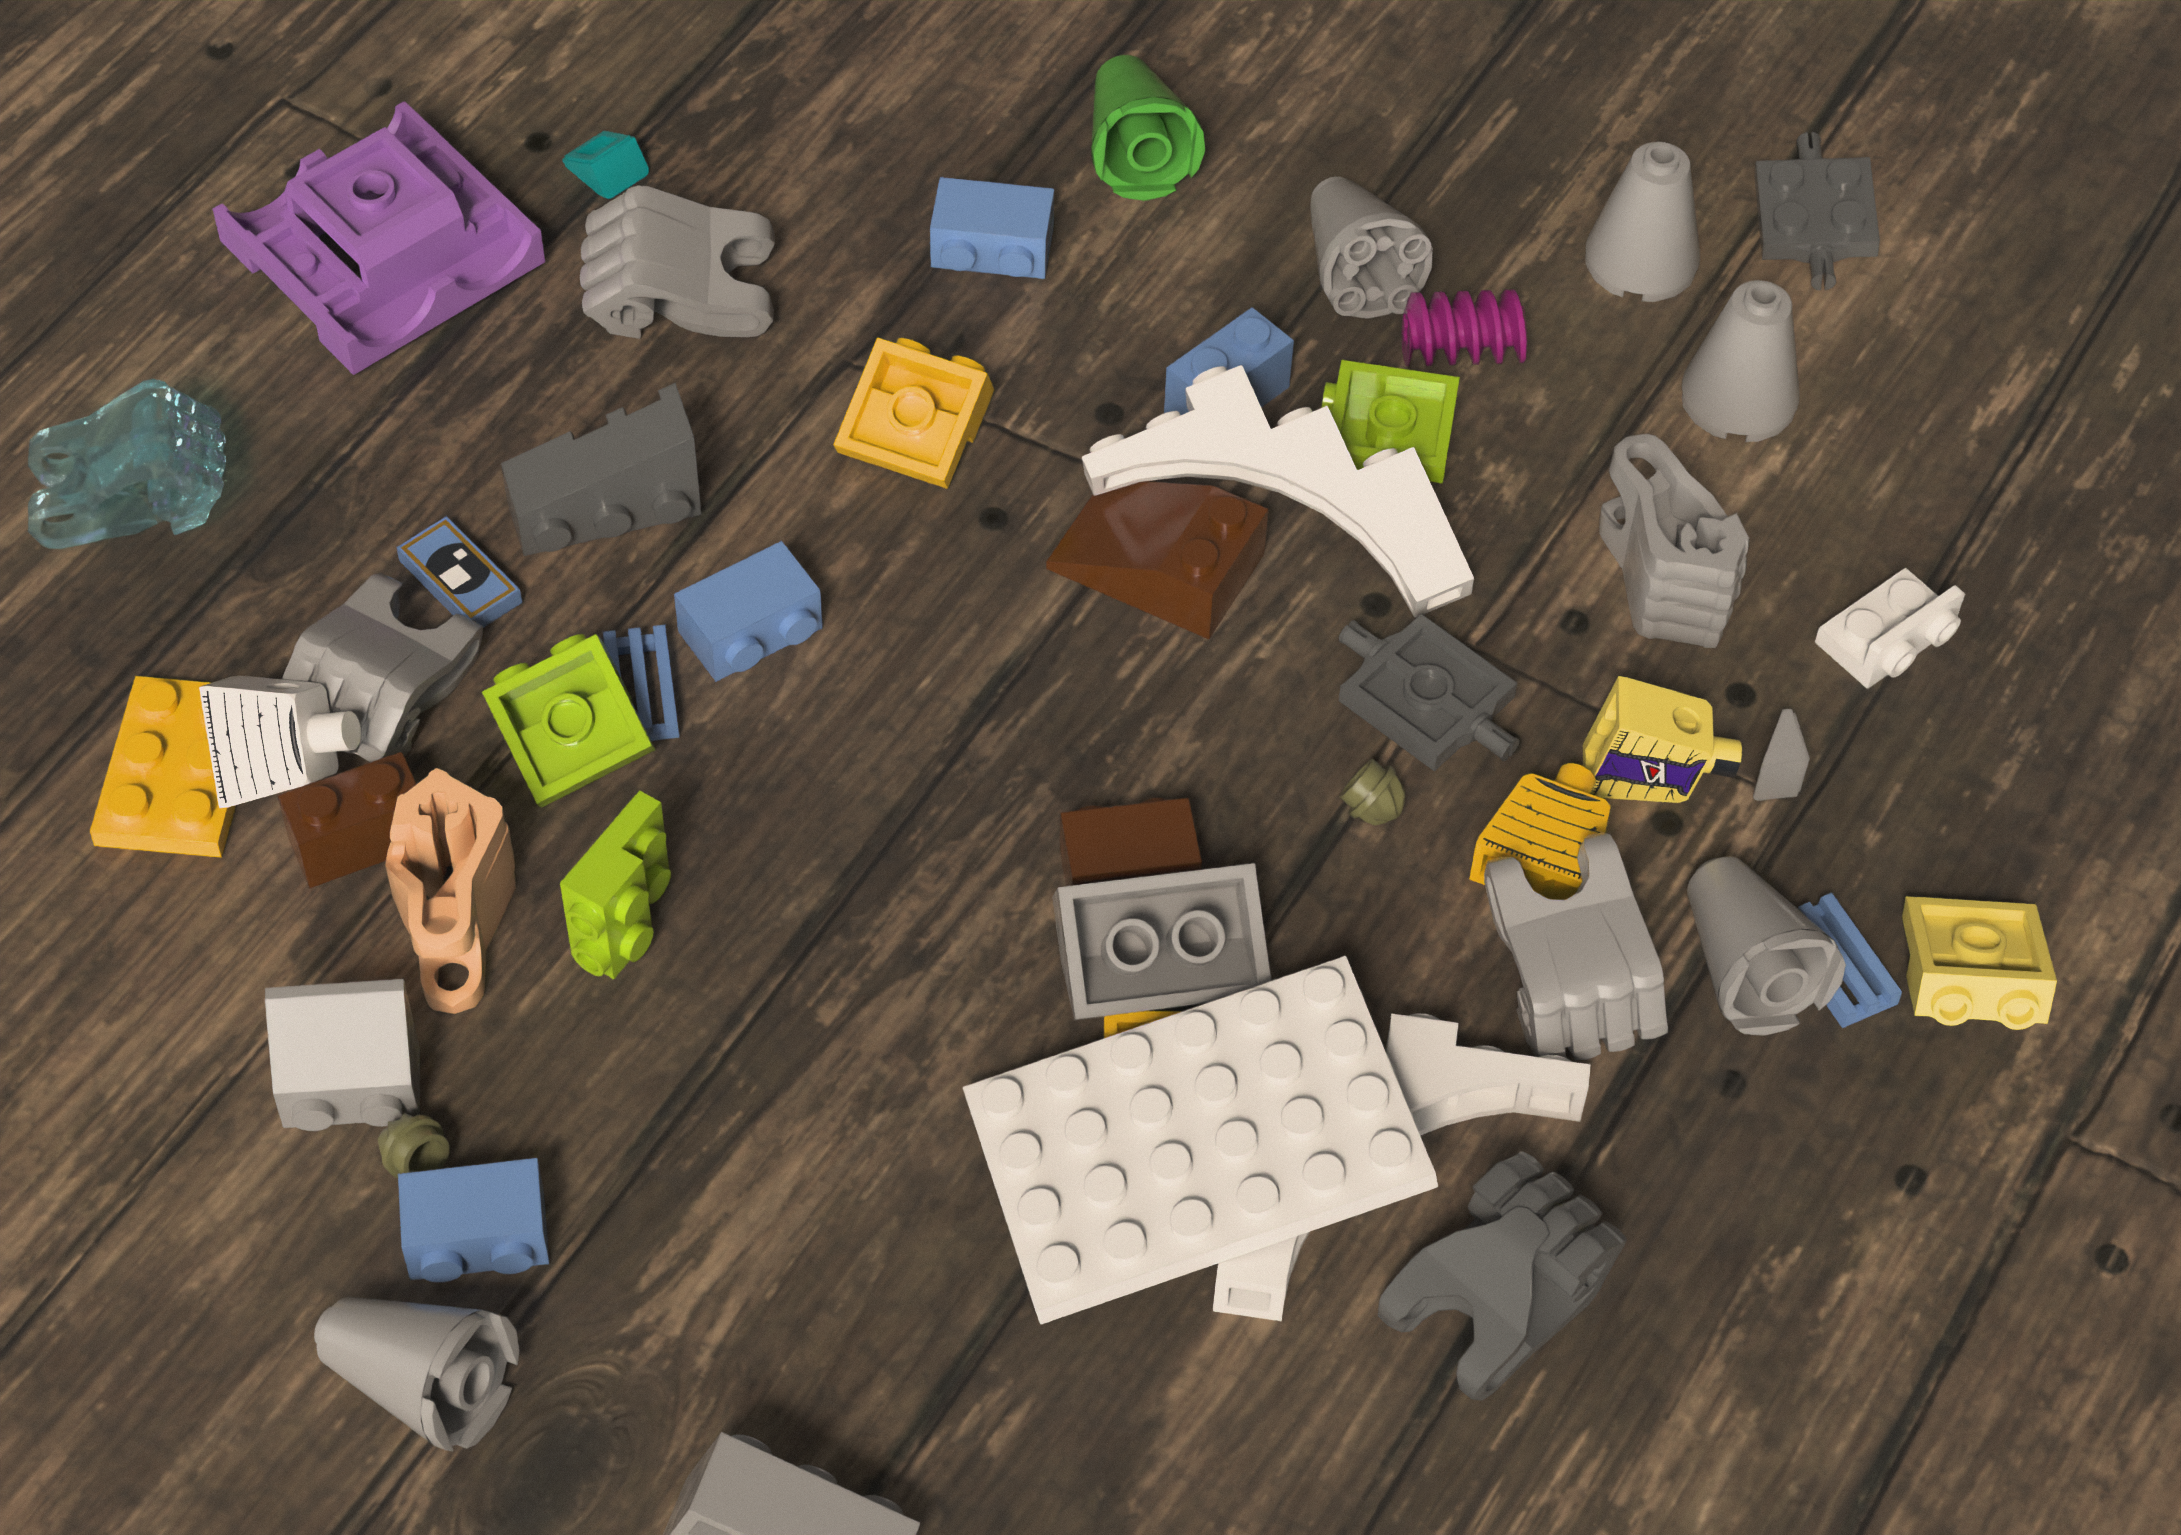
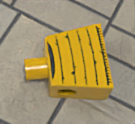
M1567 763L1560 767L1555 781L1533 773L1524 775L1480 834L1475 846L1469 880L1485 885L1484 873L1488 860L1499 857H1514L1520 862L1525 878L1536 893L1547 899L1566 900L1575 895L1582 883L1577 860L1579 848L1588 835L1606 832L1611 807L1605 799L1591 794L1596 783L1594 774L1584 766Z

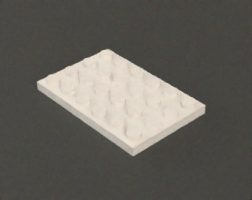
M1346 956L963 1087L1040 1324L1438 1187L1435 1170Z

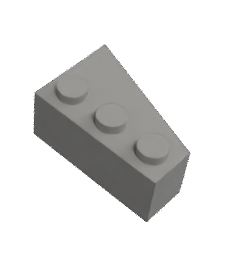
M721 1432L686 1478L663 1535H916L920 1522L902 1515V1509L886 1498L876 1495L861 1496L837 1485L835 1477L821 1468L811 1465H799L797 1467L771 1455L770 1448L753 1437L746 1435L729 1436Z

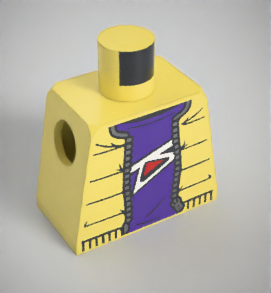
M1618 676L1583 743V766L1590 770L1596 779L1591 794L1609 799L1681 803L1689 799L1703 773L1735 777L1742 756L1740 740L1713 736V709L1707 700Z

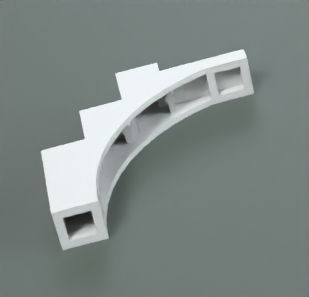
M1391 1014L1386 1054L1420 1136L1450 1124L1477 1117L1512 1112L1580 1122L1589 1088L1590 1064L1571 1062L1569 1059L1557 1055L1533 1057L1505 1053L1501 1049L1492 1046H1476L1473 1048L1456 1046L1458 1023L1442 1021L1428 1014H1412L1409 1016ZM1310 1232L1218 1263L1213 1311L1282 1321L1289 1279L1301 1247Z

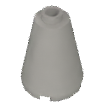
M1650 142L1636 149L1588 235L1585 254L1586 266L1593 279L1614 295L1623 297L1624 291L1643 294L1642 301L1656 302L1677 296L1691 285L1700 264V247L1691 166L1685 152L1675 145L1665 142Z
M1754 280L1743 283L1736 288L1684 372L1682 379L1683 408L1696 425L1711 435L1726 439L1727 433L1747 435L1745 442H1759L1776 436L1792 422L1797 410L1800 392L1792 301L1783 288L1772 282Z
M1714 858L1706 861L1696 870L1689 881L1687 894L1719 1009L1723 1016L1732 1022L1735 1029L1743 1034L1762 1036L1786 1031L1800 1024L1796 1014L1806 1009L1812 1003L1815 1004L1819 1011L1830 1002L1842 984L1846 964L1837 944L1827 933L1738 858Z
M345 1297L322 1313L314 1333L317 1354L322 1363L432 1445L447 1451H453L452 1447L455 1445L468 1449L476 1445L490 1431L506 1406L512 1390L511 1387L501 1384L506 1364L509 1362L518 1366L519 1344L516 1329L507 1317L483 1309Z

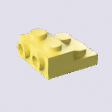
M1906 896L1902 914L1910 952L1906 978L1915 1016H1930L1938 1022L1950 1026L1959 1025L1968 1019L1996 1020L2003 1023L2006 1027L2015 1030L2026 1029L2035 1023L2048 1024L2057 979L2036 904Z

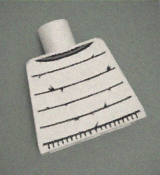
M240 675L231 676L199 687L219 808L231 807L301 787L337 774L339 765L336 752L355 750L359 746L361 727L357 716L352 711L330 713L327 691L320 683Z

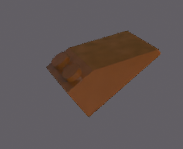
M1148 481L1138 482L1096 496L1092 495L1046 561V569L1206 639H1210L1264 556L1268 508L1215 486Z

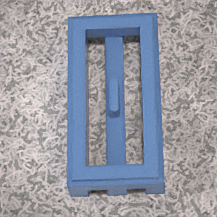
M665 625L653 626L654 634L641 635L640 628L628 629V637L616 638L615 630L603 632L604 644L620 676L618 655L631 654L638 715L650 740L679 738ZM656 651L665 722L652 725L643 652Z
M1832 892L1822 896L1819 904L1815 906L1808 902L1798 907L1804 915L1835 941L1844 958L1846 966L1843 981L1859 1004L1853 1005L1841 987L1838 988L1830 1002L1826 1004L1842 1028L1898 1005L1902 991Z

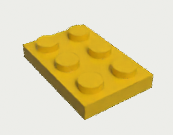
M135 676L90 828L94 846L222 858L236 805L219 808L199 690L200 686L210 684L209 682Z

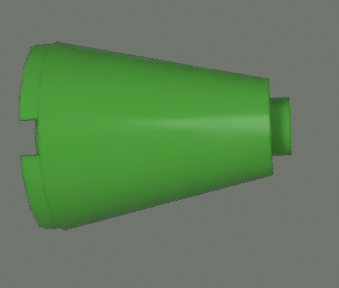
M1132 55L1113 57L1100 67L1095 79L1091 156L1095 171L1101 181L1103 180L1111 186L1113 192L1123 198L1145 201L1171 194L1176 191V183L1181 181L1188 173L1190 178H1192L1199 170L1205 153L1204 133L1200 122L1195 114L1143 60Z

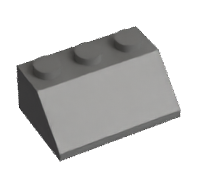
M1255 863L1058 887L1052 896L1060 959L1074 1021L1202 1005L1271 981Z

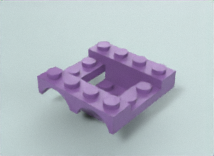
M405 101L395 106V113L388 128L384 127L330 158L326 157L318 149L300 159V167L295 178L287 182L285 191L270 204L246 213L232 212L223 203L213 208L220 241L252 273L261 269L316 325L319 341L353 375L545 263L541 230ZM326 232L359 264L362 280L318 236Z

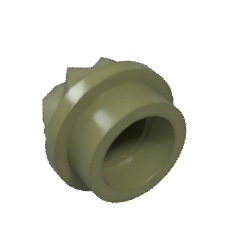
M1370 759L1365 763L1339 795V798L1350 806L1348 814L1354 819L1358 817L1374 826L1397 819L1404 807L1405 788L1395 775L1396 770L1390 765L1383 768L1374 759Z
M403 1113L399 1120L388 1121V1127L378 1137L383 1166L395 1178H398V1174L442 1169L449 1155V1144L444 1137L441 1125L426 1115L411 1116Z

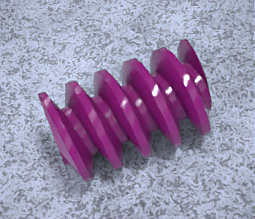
M1505 289L1501 294L1498 304L1491 290H1481L1475 306L1468 291H1458L1452 306L1445 292L1442 291L1434 292L1428 307L1420 292H1411L1403 312L1401 333L1405 366L1409 367L1414 350H1420L1425 365L1432 366L1437 349L1444 350L1449 365H1456L1461 348H1467L1472 364L1479 365L1483 349L1488 347L1491 349L1496 364L1503 363L1507 347L1514 348L1519 363L1525 362L1527 356V322L1524 307L1521 305L1515 290Z

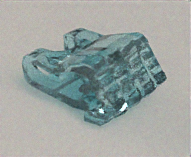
M150 379L142 381L88 417L40 430L29 440L28 467L39 482L48 488L34 493L28 502V532L44 547L63 549L103 539L137 534L163 520L171 522L174 535L204 525L216 500L220 498L224 486L222 475L226 467V457L223 449L226 439L223 431L219 429L221 424L219 411L168 386L164 381ZM63 453L69 457L58 460L50 459L46 455ZM74 513L72 518L63 522H49L45 520L52 516Z

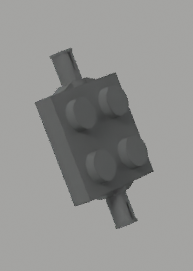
M1805 132L1797 138L1799 159L1756 161L1754 178L1762 260L1792 259L1810 263L1812 287L1816 290H1821L1823 275L1824 289L1829 290L1836 284L1833 262L1848 257H1878L1880 238L1870 157L1822 158L1821 137L1819 134L1811 132L1809 148L1808 132Z
M1419 615L1403 631L1381 640L1360 626L1355 620L1350 621L1349 626L1346 625L1341 631L1339 642L1363 657L1364 662L1361 668L1340 686L1339 702L1434 772L1457 750L1474 741H1478L1502 761H1506L1508 756L1511 757L1519 745V739L1510 735L1492 722L1496 714L1515 698L1517 682L1424 615Z

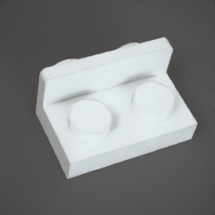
M1904 568L1820 626L1815 643L1868 689L1887 675L1894 678L1902 674L1912 664L1917 654L1932 644L1935 647H1939L1947 642L1957 631L1961 623L1958 614L1965 593L1954 585L1938 596L1907 568Z

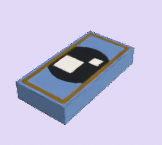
M447 516L396 547L399 561L452 615L456 613L464 615L484 628L522 603L520 589Z

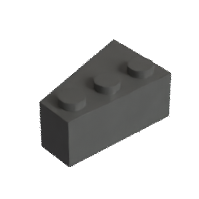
M676 383L658 390L661 400L627 415L623 407L606 414L608 424L575 439L572 432L569 431L501 463L507 503L523 556L545 551L553 552L566 546L604 537H617L626 532L660 524H672L685 518L701 515L694 435Z

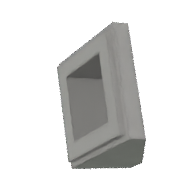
M1792 709L1782 710L1761 765L1753 793L1754 800L1796 797L1801 790L1810 758L1796 713H1793Z

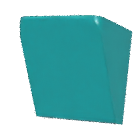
M602 131L566 154L565 158L562 159L567 169L605 199L615 197L646 177L649 173L648 165L635 137L609 131Z

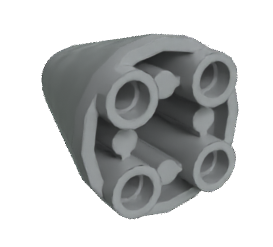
M1343 177L1325 179L1314 189L1310 206L1320 284L1335 311L1342 316L1369 319L1388 315L1392 312L1403 314L1411 292H1419L1424 287L1432 269L1433 248L1429 238L1420 225L1354 181Z

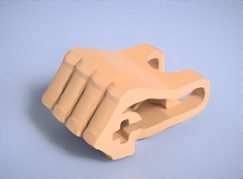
M436 768L404 795L400 794L398 796L390 830L392 842L388 848L385 866L393 899L402 921L411 935L414 951L419 956L420 980L428 1006L435 1011L456 1014L476 1007L484 996L486 950L516 889L515 860L509 826L505 822L503 807L495 798L481 794L451 777L447 772ZM452 866L453 873L445 882L443 876L447 872V867ZM449 963H458L465 966L469 971L466 983L453 991L439 987V968Z

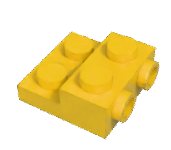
M877 338L833 445L837 453L948 489L966 442H974L993 395L994 387L989 375L981 364L966 357L953 356L951 361L930 355L931 352L928 348L910 339L898 338L897 342L893 343Z

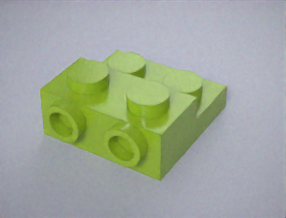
M1341 360L1337 384L1329 382L1325 384L1322 408L1328 406L1356 469L1364 468L1363 462L1380 451L1395 448L1400 453L1414 447L1429 481L1443 483L1460 377Z
M584 634L571 636L551 648V657L529 667L528 663L511 666L494 677V686L482 691L537 805L541 808L655 751L631 701L632 698L605 644L597 634L587 639Z
M640 790L560 882L571 955L584 970L595 976L605 974L615 979L629 961L636 962L645 954L651 944L654 933L649 903H655L663 895L671 877L661 802Z

